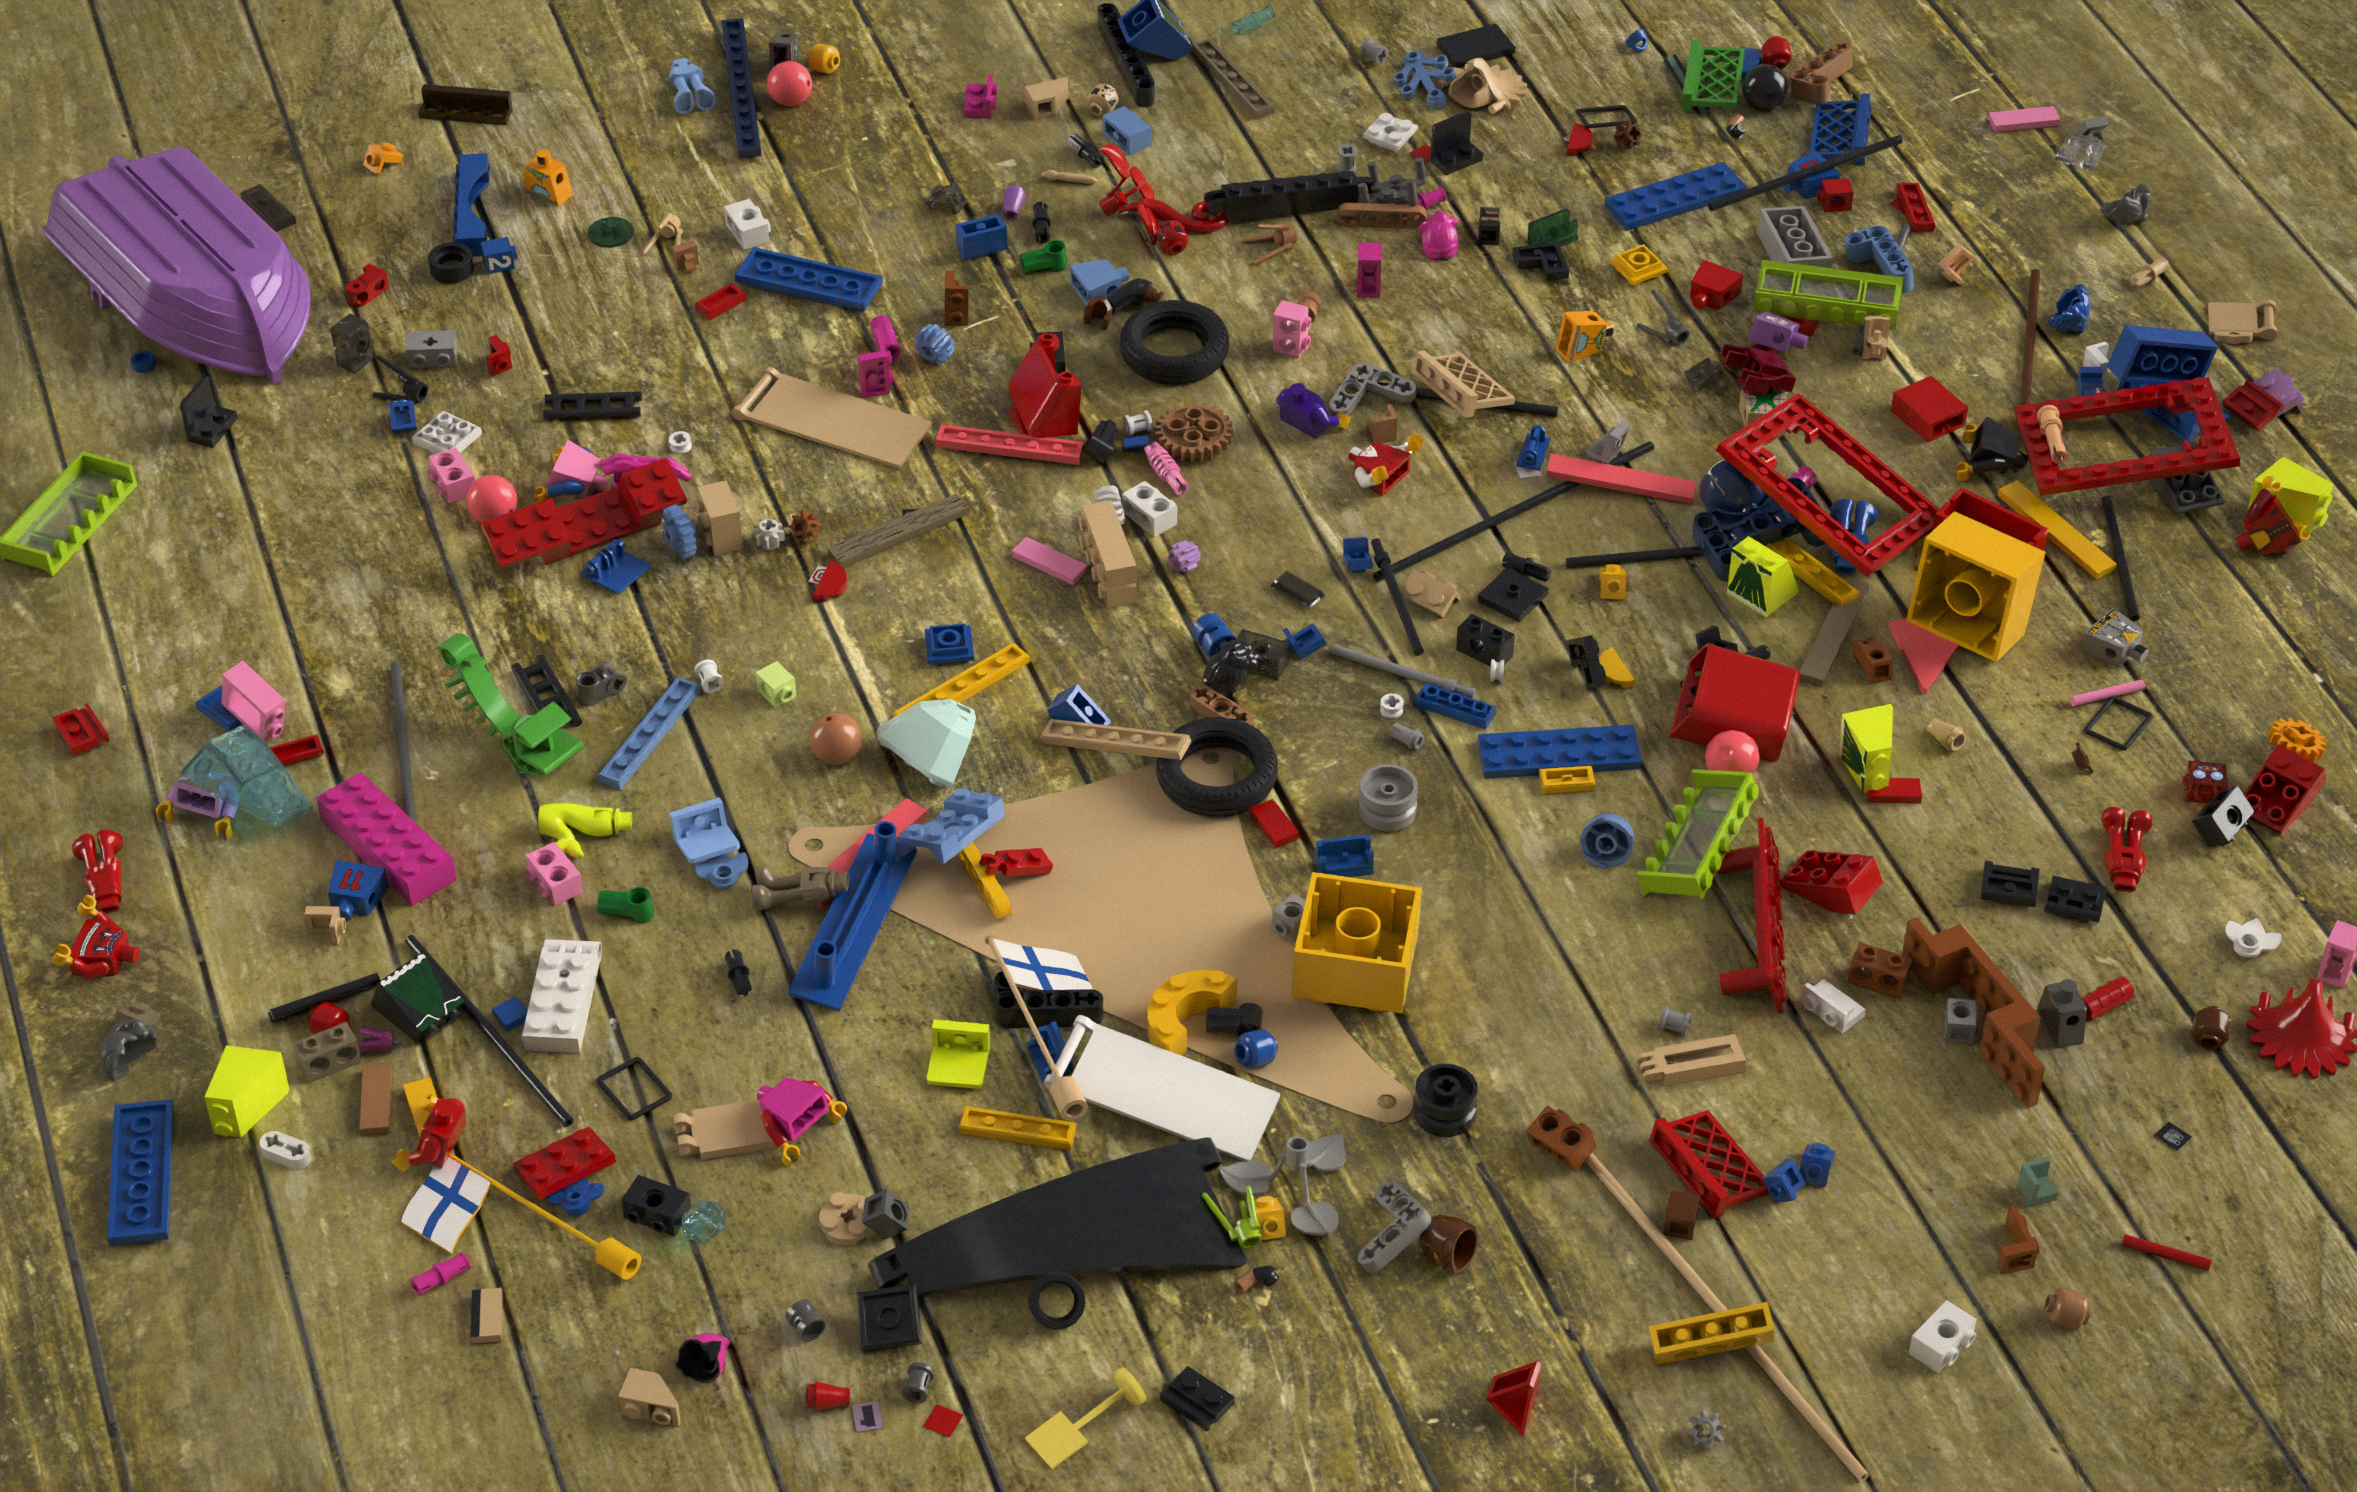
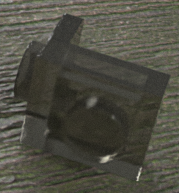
M956 183L947 186L939 185L933 188L930 192L931 195L926 200L929 209L948 205L954 215L958 214L966 204V199Z
M1709 357L1684 372L1695 393L1715 380L1721 388L1725 386L1722 379L1725 376L1724 371L1718 363L1714 365Z

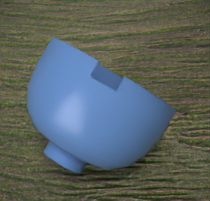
M1607 813L1597 815L1585 825L1580 837L1582 853L1591 864L1600 868L1621 866L1630 858L1632 853L1634 832L1630 824L1618 815Z

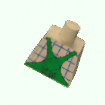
M1741 387L1739 410L1744 426L1746 427L1785 402L1787 391L1783 390L1782 393L1768 389L1766 395L1757 394V396L1745 393Z

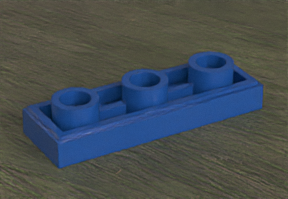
M1426 683L1414 699V706L1485 730L1496 714V706Z

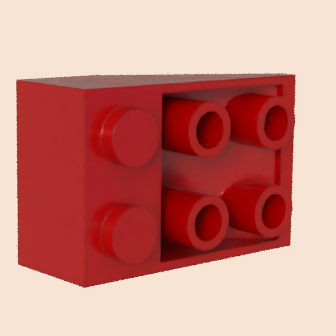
M2277 744L2244 793L2245 798L2254 810L2250 818L2282 834L2313 802L2325 784V769Z
M1807 850L1793 867L1788 870L1779 883L1781 887L1831 912L1856 915L1882 885L1883 880L1874 856Z

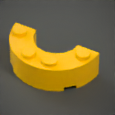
M1194 970L1174 975L1163 982L1155 990L1148 1004L1147 1022L1150 1044L1182 1056L1187 1051V1028L1181 1024V1021L1191 1015L1207 1014L1208 1007L1230 1008L1237 1001V978L1220 970Z

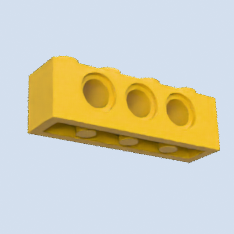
M1768 1302L1649 1326L1656 1365L1773 1342L1775 1333Z

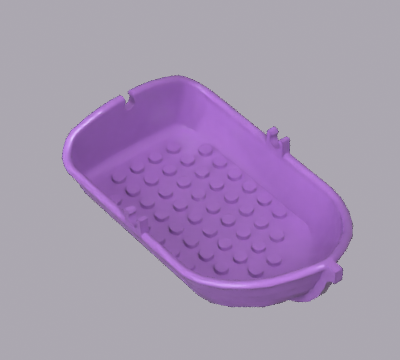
M176 147L128 162L118 155L109 158L108 168L62 182L56 186L49 209L47 225L42 227V232L86 277L90 284L91 299L93 301L99 299V305L102 310L110 308L112 304L145 336L188 359L233 373L266 377L272 384L282 382L281 368L296 349L304 335L308 322L311 301L309 280L302 266L294 259L282 238L190 150Z

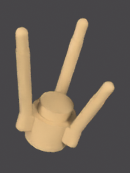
M667 213L664 216L662 222L657 227V232L643 249L642 255H645L660 235L666 238L676 236L675 246L681 244L683 230L679 228L681 222L676 215Z

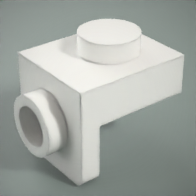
M2107 342L2087 346L2083 360V367H2102V381L2106 380L2108 370L2107 364L2109 361L2107 360L2109 345Z

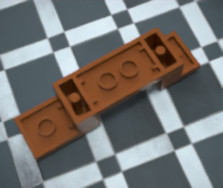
M1917 917L1908 920L1901 955L1913 959L1911 970L1917 976L1919 983L1925 986L1932 995L1961 984L1963 991L1968 993L1976 1001L1978 1008L1986 1014L1980 1046L1981 1056L1993 1066L1999 1078L2010 1086L2016 1098L2021 1099L2027 1108L2037 1105L2045 1066L2033 1053L2041 1018L2039 1014L1961 924L1932 935Z

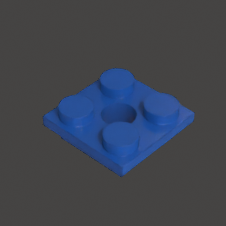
M965 623L940 625L924 629L928 664L967 663L974 660L970 625H965Z

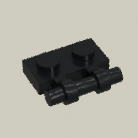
M2053 876L2045 911L2055 913V916L2061 918L2065 915L2080 919L2079 922L2088 923V921L2099 923L2107 887Z

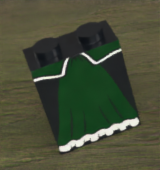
M422 952L379 981L371 1001V1006L416 1043L424 1038L429 1040L439 1032V1027L446 1022L448 1024L455 1022L462 1015L461 1009L464 1004V1000Z

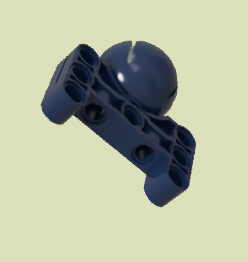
M1726 460L1716 463L1701 480L1699 486L1700 498L1708 511L1700 512L1694 517L1692 537L1720 580L1728 582L1732 548L1748 536L1766 546L1767 544H1772L1801 533L1805 541L1811 546L1819 547L1825 544L1815 533L1801 524L1797 518L1783 509L1779 503L1764 493L1755 483L1745 477ZM1794 477L1787 479L1819 506L1801 479Z

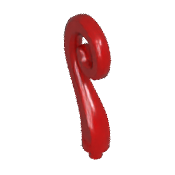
M1139 198V203H1130V206L1143 204L1145 209H1151L1156 218L1166 221H1178L1184 226V229L1194 232L1217 231L1226 226L1229 221L1224 213H1215L1217 217L1209 220V215L1203 213L1208 211V204L1204 201L1198 202L1193 206L1191 210L1193 219L1182 215L1166 203L1156 199Z

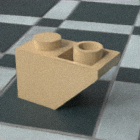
M1067 77L1025 86V105L1034 120L1056 115L1069 98Z
M630 1368L618 1396L621 1415L632 1419L640 1418L655 1421L661 1425L679 1426L681 1420L678 1402L660 1374Z

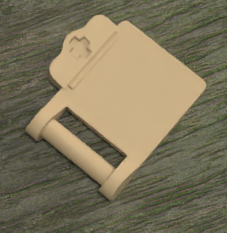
M2272 300L2258 303L2210 302L2208 303L2209 335H2214V340L2217 342H2227L2230 344L2250 343L2253 340V336H2258L2265 340H2274L2278 335L2277 328L2274 326L2276 303ZM2257 312L2264 314V327L2258 328Z

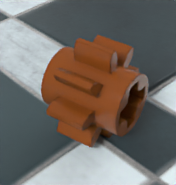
M803 510L800 512V516L792 515L793 521L789 528L794 532L793 538H802L803 542H810V536L818 537L817 532L819 527L822 526L816 519L818 515H809L808 511Z

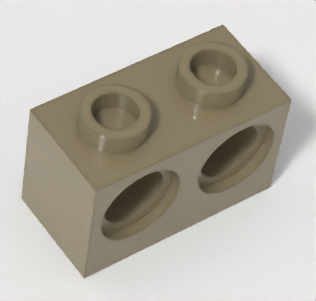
M347 1022L294 1042L298 1065L308 1083L362 1063L357 1040Z

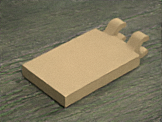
M758 1099L692 1110L693 1116H688L684 1113L673 1115L675 1134L678 1136L679 1156L681 1158L700 1154L701 1160L780 1148V1146L776 1147L765 1131L760 1117L762 1110Z

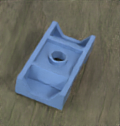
M965 788L955 790L953 794L944 800L945 810L940 812L937 817L924 826L912 824L897 836L900 855L905 856L914 848L920 846L929 848L938 862L945 864L1005 817L1002 797L993 796L986 792H972Z

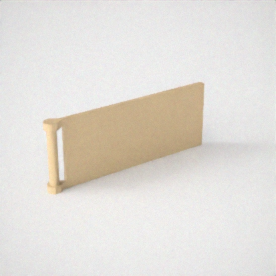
M767 367L764 370L763 377L742 403L736 405L731 412L736 420L756 422L898 469L902 467L932 427V422L784 375L773 367ZM777 381L752 412L748 411L769 383Z

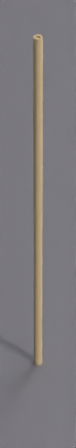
M1579 1141L1573 1142L1570 1145H1575ZM1591 1153L1585 1160L1587 1165L1713 1312L1727 1310L1598 1158ZM1758 1345L1744 1347L1858 1481L1866 1480L1869 1473Z

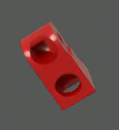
M370 263L364 266V273L358 279L346 284L349 304L354 307H362L389 288L386 271Z

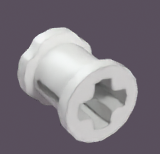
M1148 410L1131 417L1129 415L1123 416V426L1128 437L1133 436L1136 432L1144 430L1150 432L1153 430L1152 418Z
M702 660L695 666L694 673L697 678L701 679V686L704 692L712 694L722 689L724 681L722 676L717 673V665L713 660Z

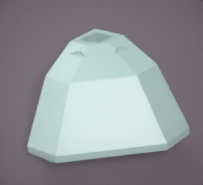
M952 699L919 701L878 727L876 731L877 740L882 746L892 750L904 759L907 765L916 768L928 777L929 781L939 787L946 785L951 788L970 743L976 715L973 709Z

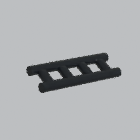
M642 391L545 394V404H552V409L543 410L544 420L640 417L641 407H634V401H642ZM624 401V407L610 408V402ZM600 402V408L585 409L586 403ZM563 403H576V409H561V405Z
M538 655L535 658L537 663L535 665L522 668L519 663H515L511 666V670L536 712L554 701L558 706L562 705L565 713L571 718L573 726L578 727L582 724L583 721L544 655ZM543 673L546 680L535 684L530 682L529 677ZM552 689L556 695L541 700L538 693Z
M374 973L272 1008L268 1012L269 1020L273 1023L311 1010L321 1003H331L377 987L378 982L381 981L378 973Z

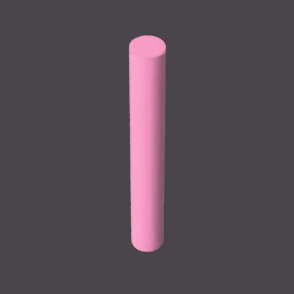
M2141 679L2070 697V703L2074 707L2112 696L2144 690L2145 683Z

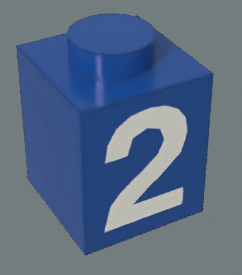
M508 237L480 242L487 274L515 269L514 259H517L515 245H510Z

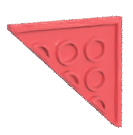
M1955 611L1951 612L1974 622L1981 615V611L1973 616H1962ZM1906 619L1890 621L1889 630L1922 694H1927L1930 686L1937 680L1945 665L1952 659L1960 645L1906 621Z

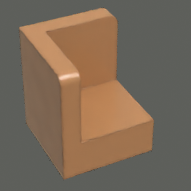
M1392 404L1386 405V417L1367 422V431L1372 443L1397 441L1398 418Z

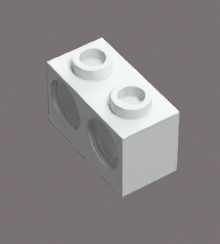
M1146 481L1122 493L1124 514L1152 536L1156 537L1177 525V505Z

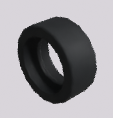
M456 242L443 243L433 248L428 255L430 274L439 282L457 283L467 279L474 271L472 251L464 244ZM450 260L461 261L455 265H441V263Z
M1061 1271L1046 1272L1038 1277L1031 1285L1028 1294L1029 1309L1036 1321L1044 1327L1054 1330L1066 1329L1075 1324L1082 1316L1086 1304L1085 1293L1079 1282L1070 1274ZM1052 1283L1065 1284L1074 1295L1073 1308L1063 1317H1049L1040 1308V1294L1046 1286Z

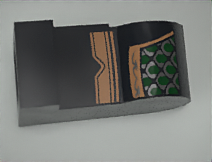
M1480 207L1478 244L1499 245V208ZM1484 234H1493L1494 237H1493V238H1485V237H1483L1482 235H1484Z

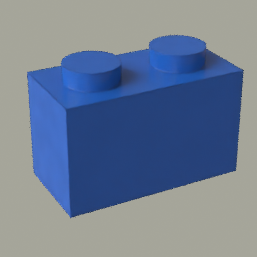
M999 214L955 224L956 247L964 260L1008 249L1007 227Z

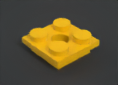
M1644 244L1619 253L1609 261L1615 270L1620 272L1631 285H1640L1643 281L1658 278L1661 274L1668 272V268Z

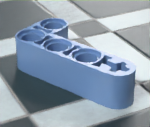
M1873 226L1850 233L1845 237L1846 256L1849 262L1861 263L1873 259L1883 275L1903 277L1901 293H1908L1913 290L1912 265L1886 227Z

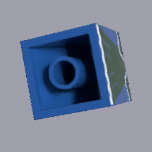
M1141 0L1117 20L1130 47L1175 61L1187 54L1193 47L1182 22L1159 0Z

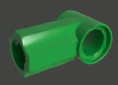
M1052 240L1045 245V248L1021 253L1020 261L1024 274L1047 268L1051 271L1064 270L1068 265L1065 243L1060 240Z
M636 887L628 892L603 890L599 893L597 905L599 914L630 916L636 923H646L654 916L651 895L646 888Z

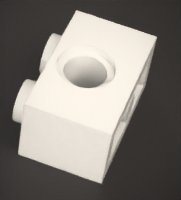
M750 199L724 206L726 225L743 250L769 242L770 223L768 219L763 218L760 208L758 206L755 207Z
M1946 1300L1912 1335L1909 1355L1939 1373L1946 1365L1951 1366L1955 1362L1959 1351L1963 1347L1968 1348L1973 1343L1976 1337L1974 1329L1977 1319Z

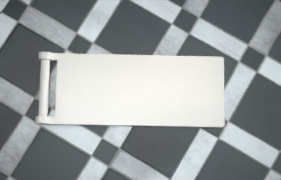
M1083 1015L1076 1017L1073 1023L1074 1029L1055 1066L1062 1077L1084 1032L1093 1033L1071 1076L1076 1080L1087 1102L1189 1141L1210 1137L1218 1152L1241 1161H1251L1280 1099V1093L1096 1024ZM1053 1072L1047 1075L1043 1083L1047 1089H1050L1051 1084L1056 1080Z

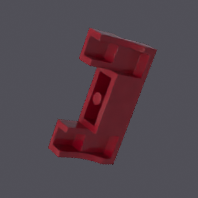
M1723 344L1719 357L1726 368L1738 371L1739 368L1742 369L1738 383L1745 393L1757 396V394L1766 395L1768 389L1782 393L1783 390L1792 392L1796 377L1773 348L1761 344L1749 347Z

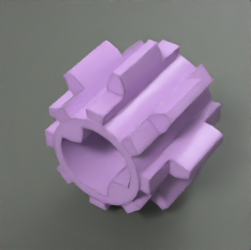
M1187 540L1171 546L1172 550L1168 552V560L1175 571L1183 573L1197 567L1201 556L1197 545L1193 544L1192 541L1187 542Z

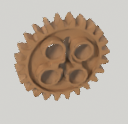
M1184 402V407L1181 408L1176 404L1175 410L1167 408L1166 414L1161 413L1160 419H1156V425L1154 426L1155 442L1168 453L1172 452V458L1179 455L1181 456V461L1189 457L1191 462L1195 458H1199L1202 462L1205 456L1213 459V453L1221 455V450H1228V445L1232 444L1233 438L1232 421H1229V415H1223V410L1216 411V406L1207 408L1206 403L1198 406L1197 402H1194L1193 406H1189Z

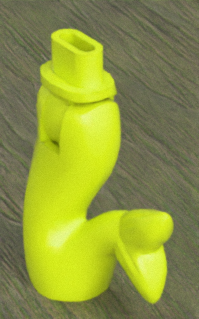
M573 803L545 804L539 807V832L541 835L556 838L558 840L556 844L565 855L568 854L573 858H583L584 854L579 843L566 825L595 837L617 835L620 831L632 829V812H620V808H616L615 811L612 808L591 807Z

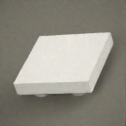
M442 411L416 433L412 440L413 444L435 454L455 447L459 452H462L482 434L481 427L446 411Z

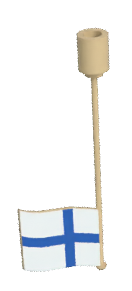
M991 934L987 935L985 943L990 945L1056 1078L1051 1084L1049 1092L1064 1120H1077L1087 1112L1088 1104L1076 1080L1070 1076H1060L1017 987L1027 990L1093 988L1075 955L1052 949L1021 946L997 940Z

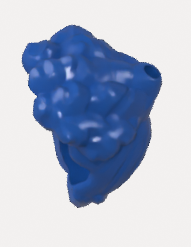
M2083 284L2075 285L2073 289H2067L2062 293L2060 299L2056 302L2057 313H2054V316L2051 315L2048 321L2050 327L2059 329L2061 332L2073 331L2076 334L2084 332L2087 327V318L2090 315L2091 302L2086 287Z

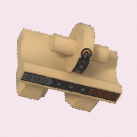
M1877 315L1864 318L1862 359H1886L1889 317Z

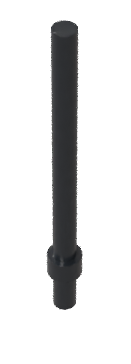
M1375 538L1371 541L1375 553L1374 560L1377 567L1381 568L1415 655H1421L1424 649L1391 569V559L1388 552L1384 551L1380 539Z

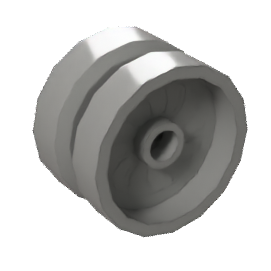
M1380 764L1370 768L1362 775L1359 783V816L1366 825L1376 830L1389 832L1404 829L1414 821L1417 814L1418 783L1411 771L1394 764Z

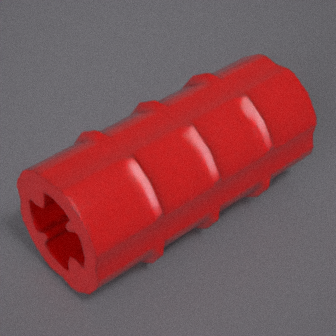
M2120 976L2082 997L2087 1009L2086 1022L2102 1017L2103 1014L2113 1011L2114 1008L2122 1006L2125 1002L2134 997V988L2131 982L2124 976Z

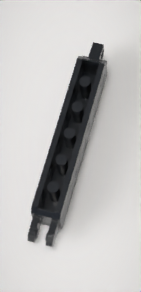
M1342 171L1221 185V190L1207 191L1203 198L1204 202L1208 204L1209 212L1224 213L1227 219L1237 220L1338 209L1343 203H1358V184L1366 183L1368 194H1371V186H1374V182L1371 177H1356L1354 171Z

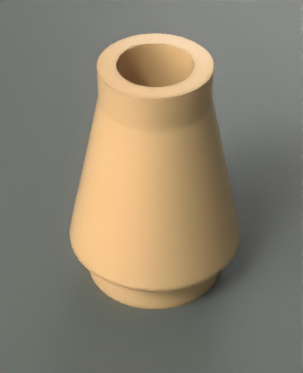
M1936 718L1932 719L1927 726V731L1947 750L1957 751L1965 744L1966 734L1959 726L1939 721Z

